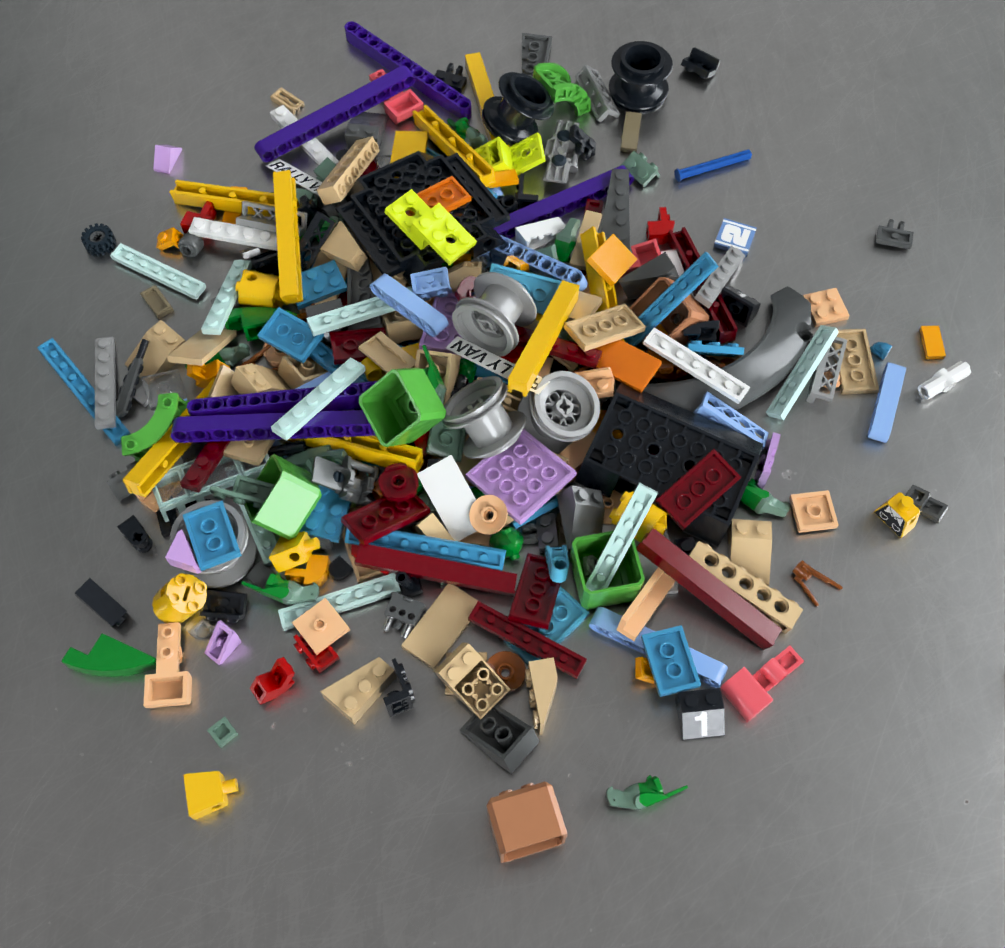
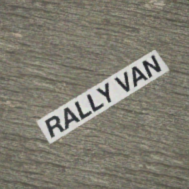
M281 159L266 165V167L275 172L290 170L291 178L294 177L297 184L319 196L317 189L322 184L321 181Z
M458 336L446 347V349L508 379L515 364ZM537 375L530 391L539 395L550 381L537 389L538 384L543 379Z

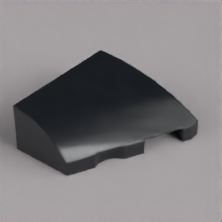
M719 320L691 325L683 330V335H688L689 341H702L703 345L709 342H716V333L720 328Z

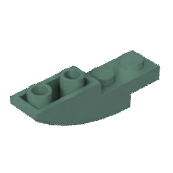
M325 445L298 452L284 459L309 471L312 475L315 456L342 465L343 458L348 454L344 449L332 450L330 445Z

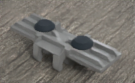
M557 120L554 135L551 139L547 140L544 155L546 161L542 165L545 166L547 162L543 181L567 184L569 173L577 172L579 155L575 153V144L569 140L570 127L574 124L579 127V123ZM568 153H573L572 159L566 158V155Z

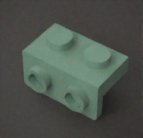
M633 151L620 166L624 165L629 169L634 179L645 188L655 175L659 178L660 174L657 171L659 168L653 162L649 164L646 161L648 158L640 152L638 154L636 151Z

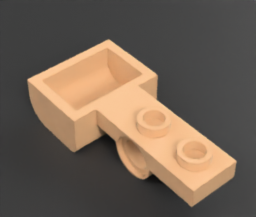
M179 622L158 624L156 674L145 675L143 704L145 708L190 705L192 676L188 671L179 672V664L182 663L183 658L180 646L181 624Z

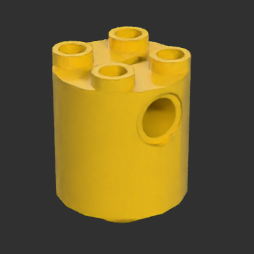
M247 269L243 270L242 278L240 281H237L235 287L239 295L238 304L281 308L284 305L280 298L279 276Z
M626 491L620 498L621 504L618 509L614 508L610 513L609 518L612 519L613 525H617L634 491L630 493ZM653 503L634 537L638 542H641L645 534L649 533L652 528L662 535L667 529V512Z
M179 573L160 588L153 597L152 606L155 615L164 623L179 622L181 624L203 607L207 596L206 584L194 575Z

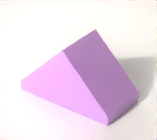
M155 145L154 171L170 174L182 148L171 145Z
M183 530L178 531L165 557L171 566L196 574L201 573L188 538Z
M220 620L216 624L204 653L218 665H221L242 641L236 632Z

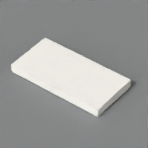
M450 455L417 473L452 538L455 541H460L475 533L476 530L470 523L469 513L476 498L453 456Z

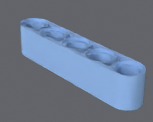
M384 273L370 284V289L374 295L430 336L436 337L449 325L447 318L388 274Z
M887 362L881 378L867 438L887 443L891 434L906 367Z

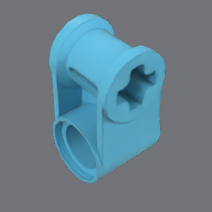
M547 545L545 547V558L550 578L556 583H562L566 581L569 570L567 545H562V547H550Z

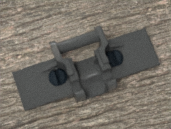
M348 455L343 458L342 465L318 456L314 457L311 476L312 483L335 490L339 498L361 506L376 501L372 495V489H374V482L378 479L377 466H369L358 462ZM351 467L366 472L369 475L364 480L355 478V470H352Z

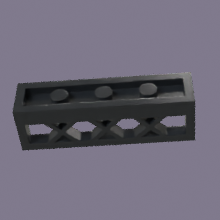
M318 211L299 242L302 272L311 268L321 251L320 248L336 225V222ZM325 221L330 223L326 231H320ZM318 235L320 243L318 246L312 247V243ZM310 250V260L303 262L306 253Z

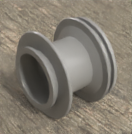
M484 272L474 280L473 286L476 298L468 297L461 299L455 306L452 321L455 329L464 340L499 357L505 356L519 342V335L515 325L523 327L532 324L537 316V309L528 291L518 281L500 273Z
M557 371L542 377L543 379L538 384L537 389L549 381L550 383L539 395L529 391L527 396H523L517 410L523 412L527 417L524 429L554 453H560L573 441L583 439L590 434L600 414V402L594 388L586 379L569 371Z
M489 376L476 380L459 390L444 405L446 409V416L443 419L445 427L449 429L464 427L469 435L463 447V454L468 458H490L502 453L518 440L526 425L527 417L523 412H506L501 404L507 395L508 386L500 377Z
M201 501L181 512L172 526L170 543L172 544L177 532L183 530L195 555L183 514L219 501ZM225 502L223 503L242 556L203 570L199 574L184 570L186 574L194 575L203 581L207 588H223L236 583L249 572L256 557V543L243 515Z

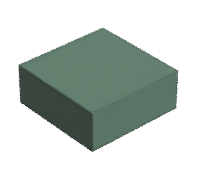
M225 716L207 730L220 748L238 735Z

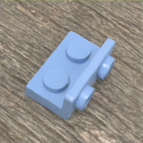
M446 267L410 274L413 293L424 301L430 300L431 297L437 296L441 298L453 293Z

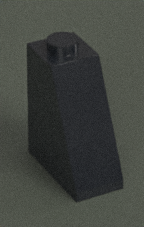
M91 578L75 592V596L111 627L115 624L119 626L127 618L125 616L127 610Z

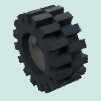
M96 223L94 227L90 225V229L85 228V232H82L81 240L88 253L93 256L95 254L96 256H100V254L104 256L105 252L109 254L111 252L110 249L113 250L115 248L116 238L107 225L104 226L101 223L99 226Z

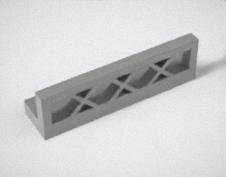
M584 65L575 75L579 86L590 97L591 109L597 121L602 122L608 115L618 118L620 113L598 71Z
M242 201V215L236 217V225L276 232L275 206ZM248 206L254 209L255 215H248ZM264 209L268 210L271 214L269 219H266L261 213ZM297 211L298 216L302 217L301 225H298L300 237L307 230V213Z
M835 337L833 340L834 343L841 344V348L836 351L832 345L828 348L813 372L806 402L813 404L816 398L829 402L833 400L847 344L846 339ZM834 356L837 363L831 365L828 358ZM830 371L834 377L827 380L824 372ZM826 385L830 391L829 395L819 392L820 387Z

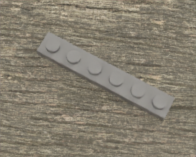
M731 245L719 262V267L711 273L694 299L710 308L746 255L740 249L734 248Z
M114 336L95 338V427L97 430L116 427V358Z

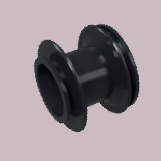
M634 41L619 47L612 56L611 65L615 74L609 81V92L615 105L625 112L646 114L657 110L663 105L669 91L666 78L670 75L673 68L670 54L663 47L647 41Z
M517 72L505 73L500 77L498 84L502 96H494L487 99L482 110V119L486 128L496 138L499 136L510 146L537 133L538 126L535 120L549 119L554 113V104L546 88L535 78Z

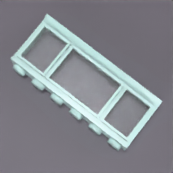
M268 453L259 466L223 456L199 493L182 488L180 485L181 480L196 459L171 468L152 489L165 522L169 521L166 511L177 507L179 513L186 509L185 504L195 500L197 503L205 501L204 497L211 494L210 486L222 489L234 486L237 475L257 479L269 460Z

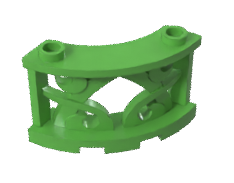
M540 63L534 66L533 78L546 88L554 103L567 101L574 108V113L577 117L591 112L590 97L581 86L571 83L570 75L565 68L556 63Z
M178 393L159 394L157 407L150 421L137 432L121 437L122 455H130L138 463L149 449L165 435L173 424V420L185 411L189 401L181 399Z

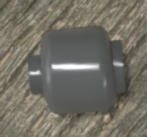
M186 232L179 240L178 247L184 256L196 257L204 247V240L202 237Z

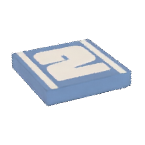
M724 218L714 247L728 251L732 245L734 248L740 249L746 255L745 257H747L757 228Z

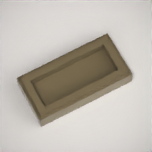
M156 285L140 293L158 320L174 311Z

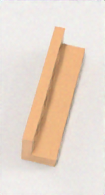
M658 567L622 616L617 631L635 641L676 581Z

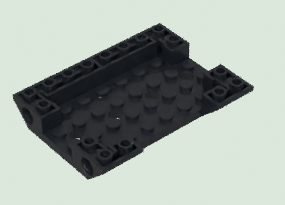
M621 382L583 460L575 483L589 489L600 490L603 496L610 498L618 479L621 478L634 485L641 483L657 491V495L661 496L688 472L684 468L686 462H691L695 466L709 452L715 449L741 476V479L682 532L718 547L733 519L760 457L763 443L645 391L640 393ZM620 430L623 433V437L616 439L613 437L612 432ZM655 446L658 448L659 453L651 455L648 452V448Z

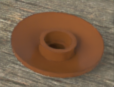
M501 651L488 659L487 664L510 688L509 692L516 690L522 685L525 680L526 667L520 656L510 651ZM508 671L509 675L507 677L502 676V672Z

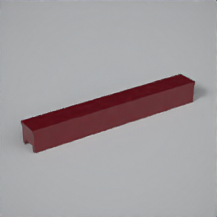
M682 227L681 231L673 233L672 230L669 231L667 243L670 249H676L685 272L700 255L685 227ZM709 276L692 292L694 297L699 292V290L704 285ZM720 293L710 308L698 302L709 315V321L719 320L720 328L716 333V341L720 342V344L735 341L738 328Z
M652 528L649 533L645 534L641 542L636 546L638 552L760 648L765 650L774 646V642L782 630L779 626L657 530Z
M361 543L359 544L357 557L354 561L355 566L395 574L405 572L410 577L511 597L515 595L517 574L370 544L363 546Z

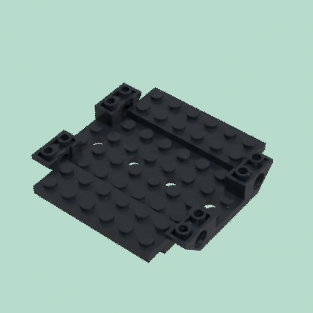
M417 151L359 177L345 197L347 203L336 208L338 215L382 275L385 273L393 277L405 271L403 278L412 288L410 274L442 267V263L445 261L430 245L420 250L384 211L386 207L412 189L417 194L450 176H453L471 196L472 201L449 213L477 241L476 245L469 250L473 258L505 244V241L493 228L510 221L509 213L458 153L444 158L442 154L433 157ZM446 238V241L455 243V240L453 238Z

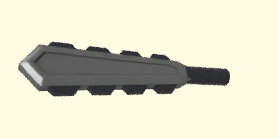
M142 339L137 355L129 365L128 373L123 379V386L119 389V395L116 399V416L119 419L127 415L131 409V401L136 393L135 388L139 384V376L144 368L143 358L149 341L146 339Z

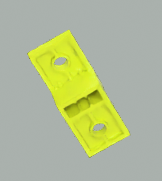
M538 132L511 147L498 136L474 149L494 168V172L515 169L517 176L546 161L541 135Z
M412 189L385 208L384 213L420 250L430 245L448 265L455 262L477 243L440 203L430 208ZM411 210L415 215L408 216L406 211ZM446 238H453L455 243H448Z

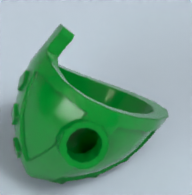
M508 526L492 534L489 542L492 548L506 550V559L516 560L520 558L519 552L522 549L524 538L519 531Z

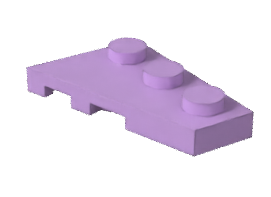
M773 432L771 439L767 438L766 445L763 448L767 451L766 454L761 455L759 465H762L761 470L756 471L754 480L757 481L756 485L760 489L764 488L770 476L781 434Z

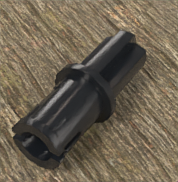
M304 439L289 443L286 441L282 445L271 447L268 455L269 458L273 454L279 457L285 455L289 457L291 454L306 451L307 445Z

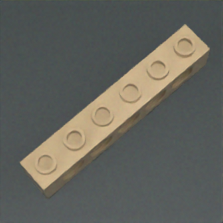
M373 136L356 140L318 187L317 192L324 205L341 202L356 180L379 153V146Z
M698 541L689 554L692 559L782 629L781 632L786 634L793 628L803 611L797 602L785 598L781 595L780 591L770 588L764 584L762 579L753 577L747 573L745 568L729 561L727 556L718 554L707 543ZM705 560H709L712 566H708ZM722 571H726L729 574V578L725 577ZM739 582L744 583L747 589H743ZM757 593L763 596L764 601L758 599ZM774 605L779 606L781 612L776 611Z

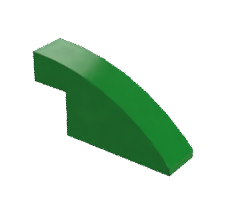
M234 308L228 317L225 327L227 330H244L247 342L259 339L258 333L277 308ZM287 311V312H289L290 314H292V315H294V316L297 317V314H296V313L291 312V311Z
M103 633L88 655L70 647L61 661L70 669L103 677L130 676L156 669L155 657Z

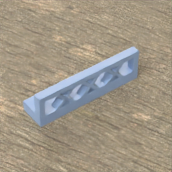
M708 391L704 394L701 404L693 411V413L763 443L762 449L766 445L769 434L767 431ZM708 400H709L710 402H712L715 407H713L712 405H710L709 403H707ZM755 432L762 436L761 439L756 436Z

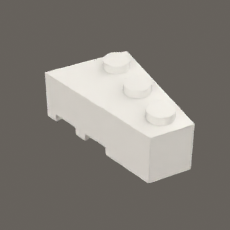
M559 217L515 227V242L537 250L554 244L556 234L561 232L566 225Z

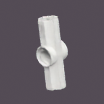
M959 361L948 369L942 368L931 379L918 386L919 395L922 399L928 400L942 391H949L957 382L970 375V365L967 362Z

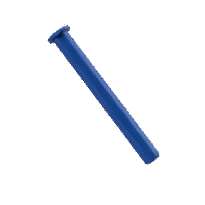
M747 149L680 170L677 168L674 171L675 179L677 182H681L682 179L751 159L752 152Z

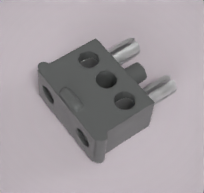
M392 592V597L384 612L386 620L382 629L389 631L393 620L396 621L393 627L396 630H400L402 624H404L405 626L400 636L406 639L411 628H415L423 611H426V607L422 602L397 592Z

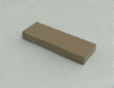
M626 111L620 152H637L642 113Z

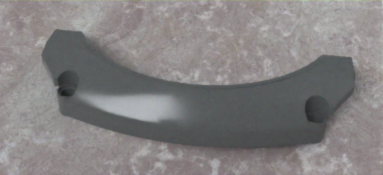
M788 286L770 296L773 315L770 325L761 340L744 356L721 368L750 387L739 404L697 378L669 383L647 384L643 391L692 413L701 404L707 391L734 410L744 407L790 375L813 338V334L809 331L811 330V303L800 293ZM619 381L614 386V395L621 384ZM608 397L607 401L603 403L606 409H608L613 397ZM708 400L707 403L715 407L714 404Z

